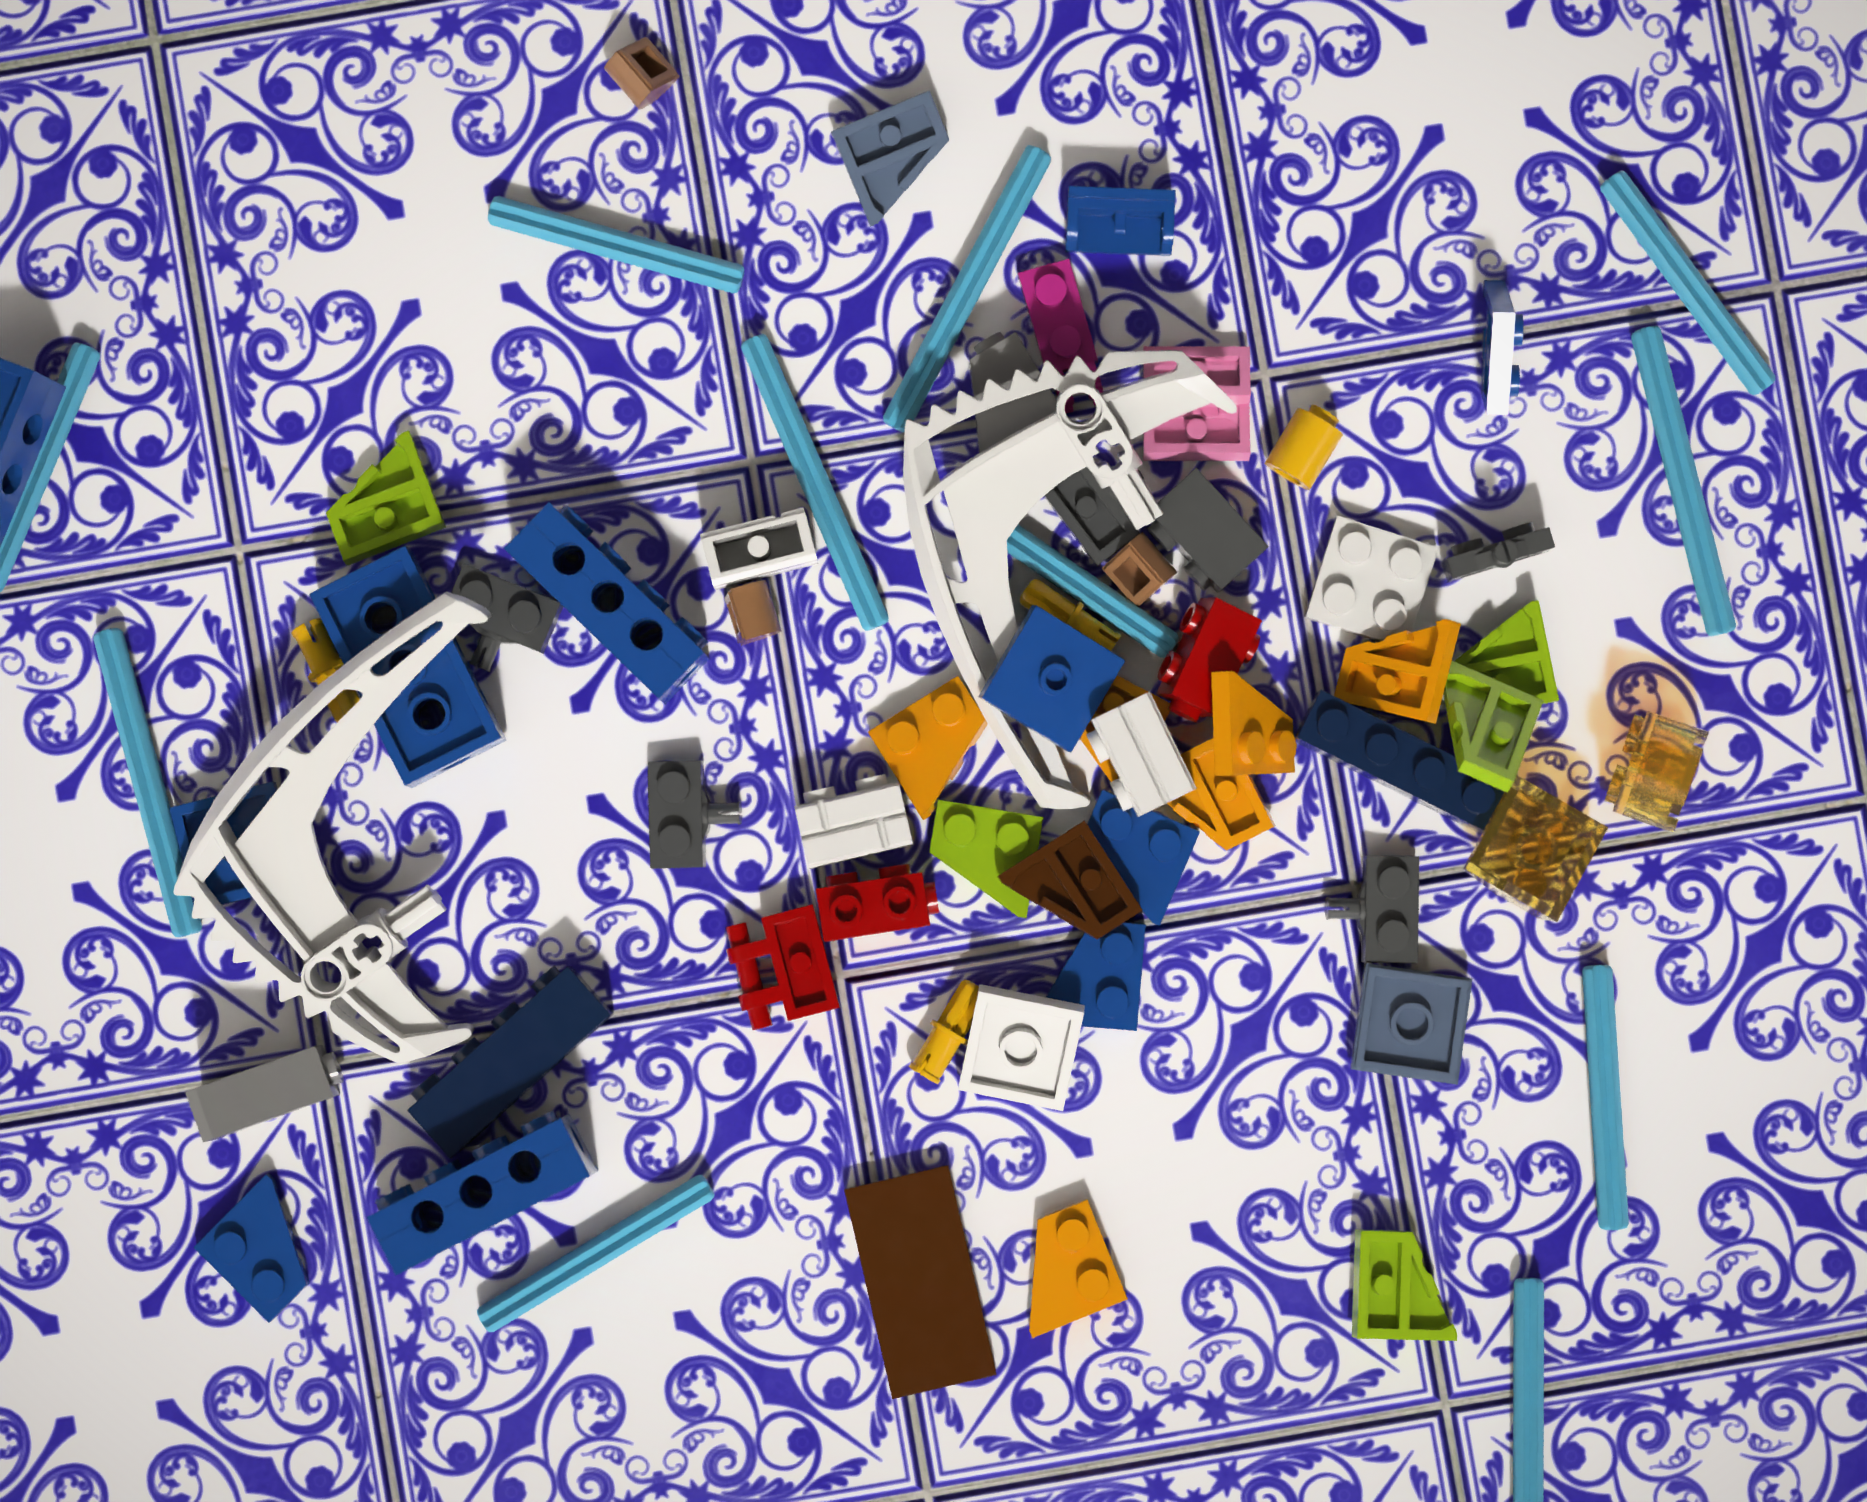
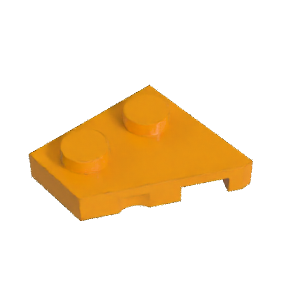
M1443 619L1436 621V625L1414 632L1405 630L1388 635L1380 642L1373 643L1367 641L1347 647L1334 696L1352 705L1436 724L1461 624Z
M1234 671L1211 672L1215 776L1295 773L1296 740L1293 735V719Z
M1214 738L1180 754L1197 789L1166 804L1172 807L1173 811L1186 821L1193 823L1205 832L1206 836L1227 851L1276 826L1251 775L1215 776Z
M1087 1199L1037 1219L1029 1331L1032 1338L1128 1299Z

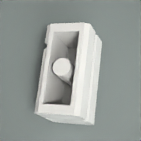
M804 507L783 512L777 518L771 515L700 534L711 581L715 590L819 564Z
M1150 692L1091 720L1095 730L1086 734L1100 763L1110 759L1118 776V779L1110 782V785L1123 812L1133 807L1137 817L1197 789Z
M886 774L855 781L857 791L836 796L834 786L803 793L805 803L796 805L794 808L809 869L913 845L899 781L888 784Z

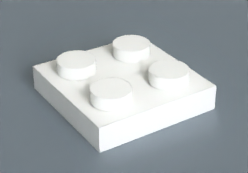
M1337 515L1304 618L1378 642L1383 641L1388 635L1405 630L1413 632L1439 547Z
M979 984L958 1090L1063 1111L1085 1005Z

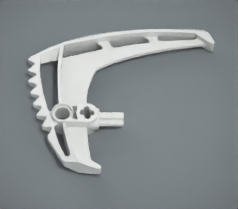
M1183 351L1107 352L1095 371H1091L1079 356H1076L1064 376L1058 372L1050 361L1046 360L1037 380H1033L1021 370L1016 369L1009 389H1005L992 379H987L981 400L974 398L964 391H958L955 414L933 404L928 425H923L911 419H907L905 423L903 482L908 524L921 577L932 608L959 671L984 718L1039 806L1043 808H1083L1090 804V798L1084 792L1073 788L1054 743L1028 728L1051 773V777L1046 779L1023 746L1006 715L978 697L988 679H986L973 651L956 603H973L978 606L989 640L999 662L1018 630L1008 578L1007 540L1020 521L1043 496L1063 480L1085 467L1089 468L1101 489L1108 486L1111 488L1136 530L1145 525L1147 526L1164 514L1137 470L1143 463L1129 441L1173 418L1210 403L1230 414L1237 411V406L1233 400ZM1176 362L1175 369L1143 378L1100 393L1095 388L1096 378L1108 372L1147 363ZM1050 388H1055L1060 392L1056 399L1055 412L1002 439L939 479L929 443L930 438L950 426L992 407ZM1075 393H1086L1095 400V412L1086 421L1076 422L1071 420L1065 413V403ZM1105 439L1111 446L1117 443L1123 446V451L1117 453L1121 461L1112 467L1106 461H1101L1097 464L1093 459V456L1099 453L1096 445ZM942 491H944L966 570L967 581L958 582L946 577L929 519L926 504Z
M445 592L359 652L318 685L275 725L243 760L213 801L190 843L174 887V895L194 897L192 918H215L211 941L231 940L235 942L233 952L234 963L255 961V981L257 983L272 980L278 981L280 1002L296 996H302L306 1018L326 1011L329 1015L331 1030L334 1034L399 1064L429 1056L465 1041L474 1031V1026L470 1023L446 1025L412 991L388 962L408 947L407 937L445 912L446 907L441 902L442 898L436 890L433 891L430 885L427 884L390 911L379 908L373 913L357 920L346 907L328 875L316 841L313 821L332 782L356 746L389 705L467 624L484 623L491 617L490 611L480 604L449 592ZM434 622H443L442 628L390 672L384 675H377L372 671L374 664ZM356 690L362 692V698L337 722L311 752L304 753L289 746L300 731L341 691ZM269 767L287 769L289 775L237 840L227 819ZM224 856L263 912L305 961L301 977L297 976L255 940L228 913L205 884L206 878ZM376 935L383 942L379 948L373 946L369 949L364 947L362 943L365 937L370 939ZM321 961L334 963L341 972V981L338 983L324 981L317 971V964ZM341 996L360 1015L399 1047L392 1045L357 1023L336 1005L335 999Z

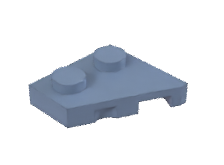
M930 90L831 131L869 226L878 224L888 210L950 140Z

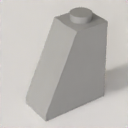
M997 332L984 339L974 347L977 355L970 359L973 397L979 400L983 398L987 379H992L1005 389H1009L1016 369L1021 370L1033 380H1037L1040 375L1038 368L1016 332L1004 338L1001 332ZM1047 389L975 414L979 453L1024 427L1055 412L1056 399L1051 390Z
M317 1045L185 1091L202 1142L205 1143L340 1095L337 1084L344 1082V1078L334 1052L326 1054L323 1045Z

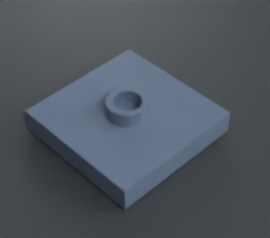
M1365 963L1350 1069L1458 1085L1472 978Z

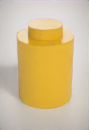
M1314 404L1311 405L1308 411L1297 408L1264 464L1289 482L1303 489L1310 490L1343 436L1335 428L1339 419Z

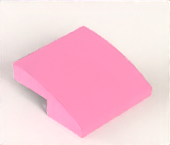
M1143 346V351H1183L1237 406V411L1230 414L1210 403L1143 433V461H1249L1250 346ZM1163 361L1143 364V378L1175 369L1176 362Z

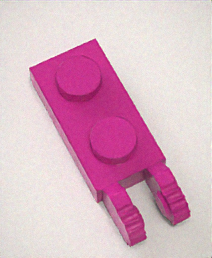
M1065 259L1019 272V283L1043 365L1046 360L1050 361L1058 372L1064 376L1063 372H1067L1074 358L1079 356L1091 371H1095L1097 369L1095 363L1098 362L1070 260ZM1098 376L1095 380V388L1100 393H1103L1100 377ZM1054 388L1056 397H1058L1060 392ZM1073 395L1065 403L1066 414L1074 412ZM1088 395L1089 399L1092 400L1093 405L1095 406V400L1090 395Z

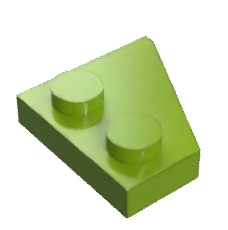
M409 430L401 433L395 439L397 444L376 466L372 464L358 478L355 488L351 492L343 494L326 512L342 559L347 566L447 528L414 438Z
M1539 600L1526 604L1454 660V662L1544 700L1542 704L1559 701Z
M1451 661L1443 695L1457 769L1463 774L1508 793L1516 779L1544 700Z
M938 800L929 853L1017 917L1027 918L1029 900L1001 884L997 876L1038 850L1043 817Z
M1355 1229L1351 1337L1357 1339L1457 1341V1331L1454 1324L1449 1323L1437 1296L1440 1294L1432 1275L1426 1271L1422 1262L1423 1254L1413 1232Z

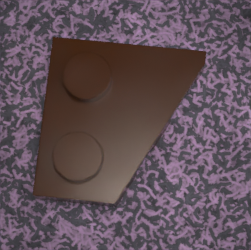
M1085 820L997 876L1001 884L1096 940L1142 911V908Z

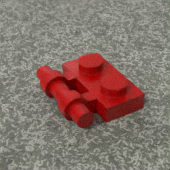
M813 904L762 917L761 920L766 939L751 942L746 922L725 927L731 947L726 949L729 964H735L743 993V995L738 996L741 1010H747L752 1031L773 1025L768 1004L783 1001L788 1021L840 1008ZM771 954L778 985L763 989L756 958Z

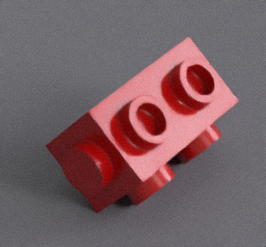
M1217 597L1200 598L1198 603H1192L1186 610L1180 623L1179 629L1184 633L1175 652L1170 651L1158 671L1157 678L1162 682L1156 694L1171 701L1168 710L1193 722H1197L1200 716L1213 717L1211 672L1234 671L1238 674L1242 663L1247 664L1259 646L1260 635L1256 633L1262 620Z
M910 864L878 868L880 879L862 882L858 881L857 872L826 876L827 887L816 889L824 942L931 926L929 915L939 913L935 882L924 883L922 872L912 874Z

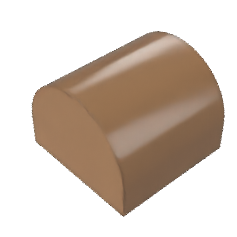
M647 37L616 51L604 66V70L639 110L656 101L680 77L678 72Z
M1143 532L1131 540L1102 567V570L1129 601L1138 607L1177 574L1176 569Z
M766 580L738 586L727 592L724 600L738 644L741 643L742 646L773 636L782 631Z

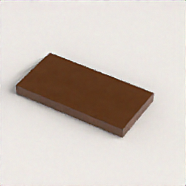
M944 1165L845 1188L846 1201L892 1399L997 1375L949 1166Z

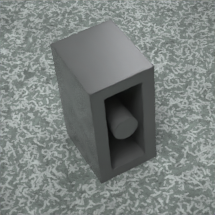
M1197 468L1158 502L1164 514L1155 519L1147 528L1150 534L1166 551L1169 552L1175 546L1189 561L1183 569L1203 591L1211 586L1217 593H1220L1269 547Z

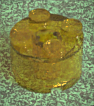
M1647 711L1645 717L1635 714L1622 749L1623 752L1632 754L1627 768L1620 765L1616 766L1605 798L1606 802L1614 804L1612 812L1674 833L1679 819L1670 817L1669 813L1679 815L1682 806L1685 804L1704 749L1695 746L1694 743L1704 746L1709 731Z

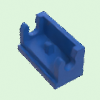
M1069 186L1065 252L1171 256L1174 240L1176 190Z

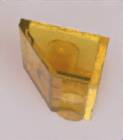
M1517 775L1508 793L1504 792L1463 870L1494 894L1540 920L1557 922L1608 827Z

